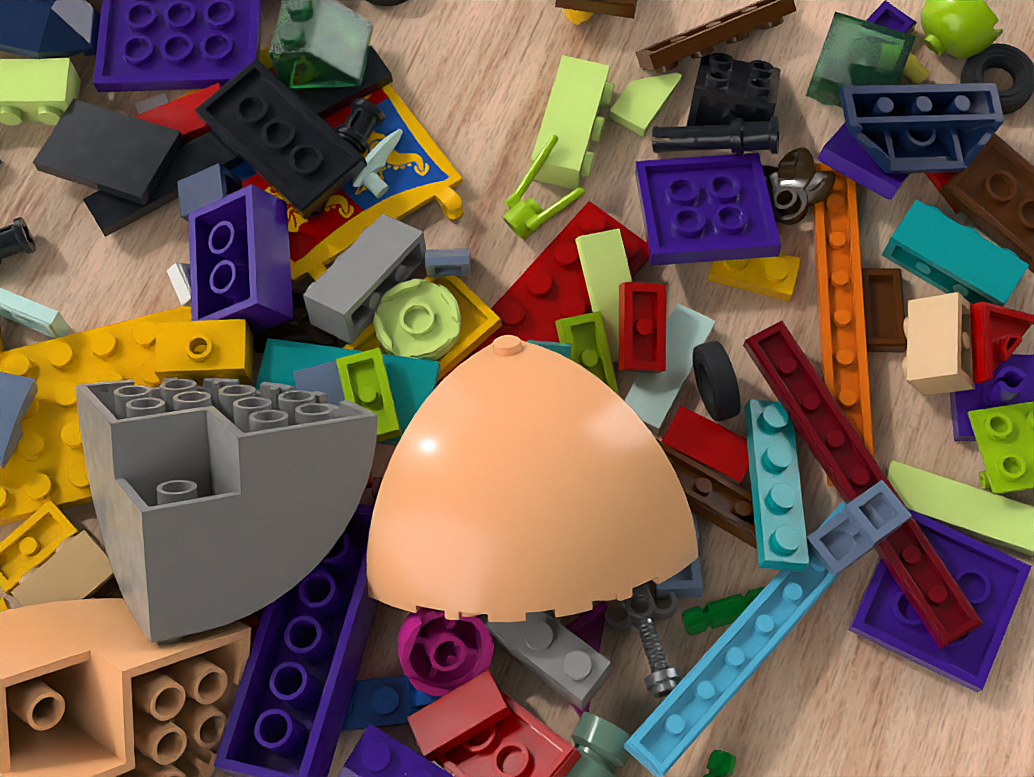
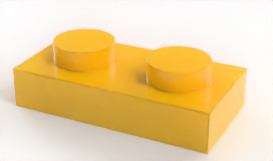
M780 253L778 257L712 261L707 281L789 302L801 258Z
M51 499L0 542V587L11 597H13L11 592L19 586V580L28 570L35 566H42L56 554L55 550L63 540L71 535H78L80 533L78 528Z

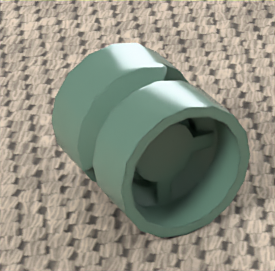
M584 712L571 735L575 744L574 748L581 754V758L565 777H617L614 769L624 767L631 756L623 747L631 736L614 724L594 714Z

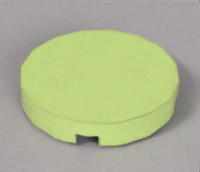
M413 279L400 282L384 294L380 300L381 304L377 309V313L375 310L373 322L376 336L388 355L436 361L452 349L460 335L462 319L457 300L446 287L440 284L428 283V280Z

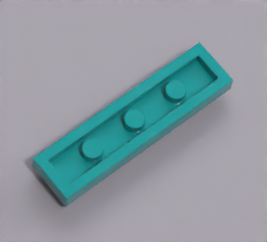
M749 399L744 406L758 565L759 568L803 572L809 565L794 423L780 402Z

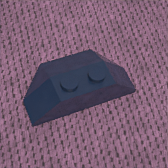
M0 0V51L37 59L70 57L83 53L85 56L96 55L101 15L85 0Z
M996 83L842 86L839 90L847 130L886 174L963 172L1004 122Z

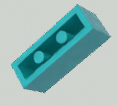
M917 199L891 236L882 253L883 257L946 294L959 292L971 304L982 301L1002 307L1029 267V264L1020 260L1013 251L996 246L984 239L975 229L958 224L946 217L937 207L926 205Z

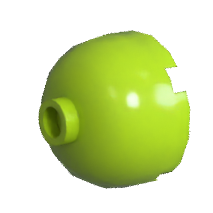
M926 0L920 14L921 26L927 35L923 42L930 51L939 57L946 53L953 58L968 59L970 56L984 51L1003 33V28L994 29L993 26L999 19L983 0Z

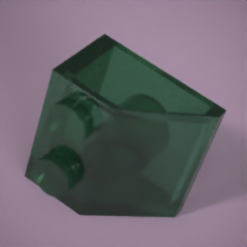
M283 0L269 49V55L278 79L288 88L361 86L373 25L369 20L335 0Z
M835 11L806 96L814 98L824 105H835L843 108L839 92L842 86L898 85L916 37Z

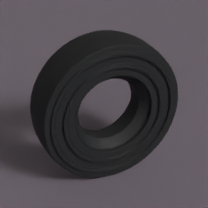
M994 43L981 53L970 56L967 59L961 72L960 84L985 83L983 74L990 68L996 67L1007 71L1012 76L1013 87L1005 91H998L1003 115H1006L1023 107L1033 94L1034 64L1018 48L1007 44Z
M710 341L694 347L692 353L694 375L700 396L709 415L714 421H723L739 415L741 403L738 382L724 347L718 341Z

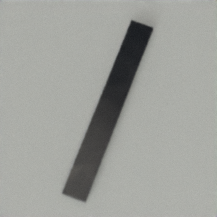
M372 45L293 86L290 90L322 119H325L349 106L354 99H362L393 82L392 73ZM209 131L178 149L146 205L102 191H97L83 200L106 237L179 198L177 181L218 163L230 170L244 161L214 132Z

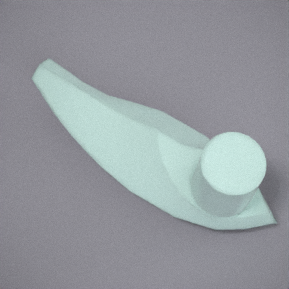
M398 129L385 137L371 150L365 158L367 166L353 177L352 186L360 187L364 185L377 198L386 193L389 186L376 173L385 166L387 157L393 151L403 133L402 129Z

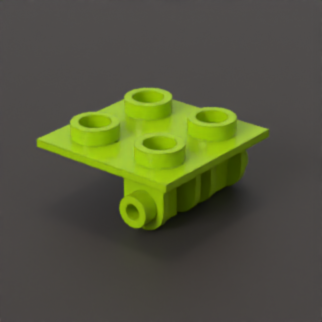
M1034 401L969 411L968 416L986 470L979 472L981 488L990 489L993 495L1034 488Z

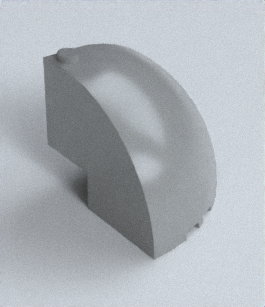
M164 378L159 387L134 385V379L75 385L84 458L103 542L123 598L137 624L151 643H174L181 640L185 635L227 625L271 604L291 590L321 562L335 545L354 515L366 488L375 453L378 415L351 401L344 400L339 402V406L327 403V393L295 391V386L270 382L261 383L260 390H256L253 386L239 385V379L205 378L203 386H197V383L193 380Z

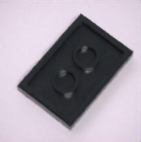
M73 98L34 159L33 164L38 171L146 205L184 139L180 131Z

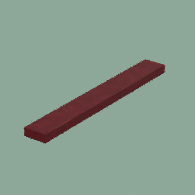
M780 321L745 339L743 346L846 505L883 480L905 506L784 322ZM913 517L874 547L940 649L983 625L980 617Z

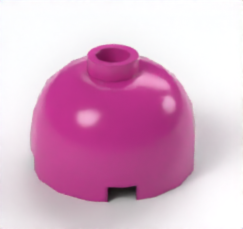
M421 607L417 613H409L399 629L397 653L404 674L417 690L431 696H444L489 668L492 661L494 644L489 630L484 626L485 624L479 616H461L460 620L445 619L444 611Z

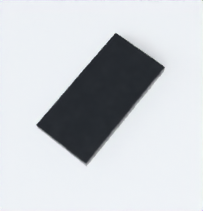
M257 58L194 110L197 117L304 219L309 217L367 166L365 157Z

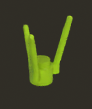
M552 135L515 192L503 202L509 209L502 216L503 220L523 241L527 240L544 222L585 194V190L579 187L544 211L531 197L525 202L521 200L558 142L556 135Z

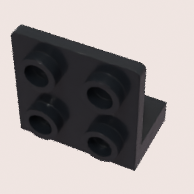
M719 52L701 57L686 126L731 125V121L736 118H743L744 122L770 121L776 107L781 69L773 67L772 64L766 61L754 60L745 62L735 60L732 56Z

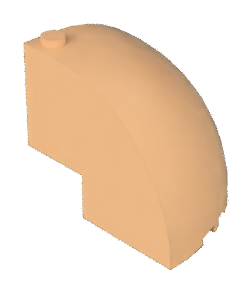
M504 335L496 338L493 343L472 355L445 377L427 397L403 433L390 459L375 502L369 529L366 576L368 596L392 607L417 613L421 607L442 610L445 612V619L460 620L461 616L474 617L480 614H487L488 622L526 621V613L554 610L556 617H562L593 610L592 601H609L616 598L622 601L633 597L632 588L650 580L659 585L682 571L699 557L693 517L677 474L651 431L634 410L602 380L576 362L559 353L522 341L517 336Z
M124 598L57 601L0 611V777H211L215 769L213 766L217 756L215 751L222 740L238 685H240L248 657L250 656L251 627L236 620L224 626L185 635L181 640L174 643H151L137 624Z

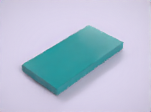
M267 338L255 389L260 390L261 383L270 382L295 386V391H297L293 375L294 371L332 362L338 358L364 351ZM382 354L403 435L416 412L437 387L441 367L438 361ZM402 436L376 443L397 446Z

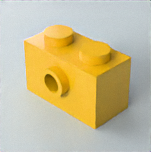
M246 319L156 323L154 373L161 383L164 378L193 380L197 383V386H203L205 378L239 379V385L252 384L253 335Z

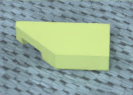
M675 72L630 81L610 109L609 118L644 137L681 84L683 75Z

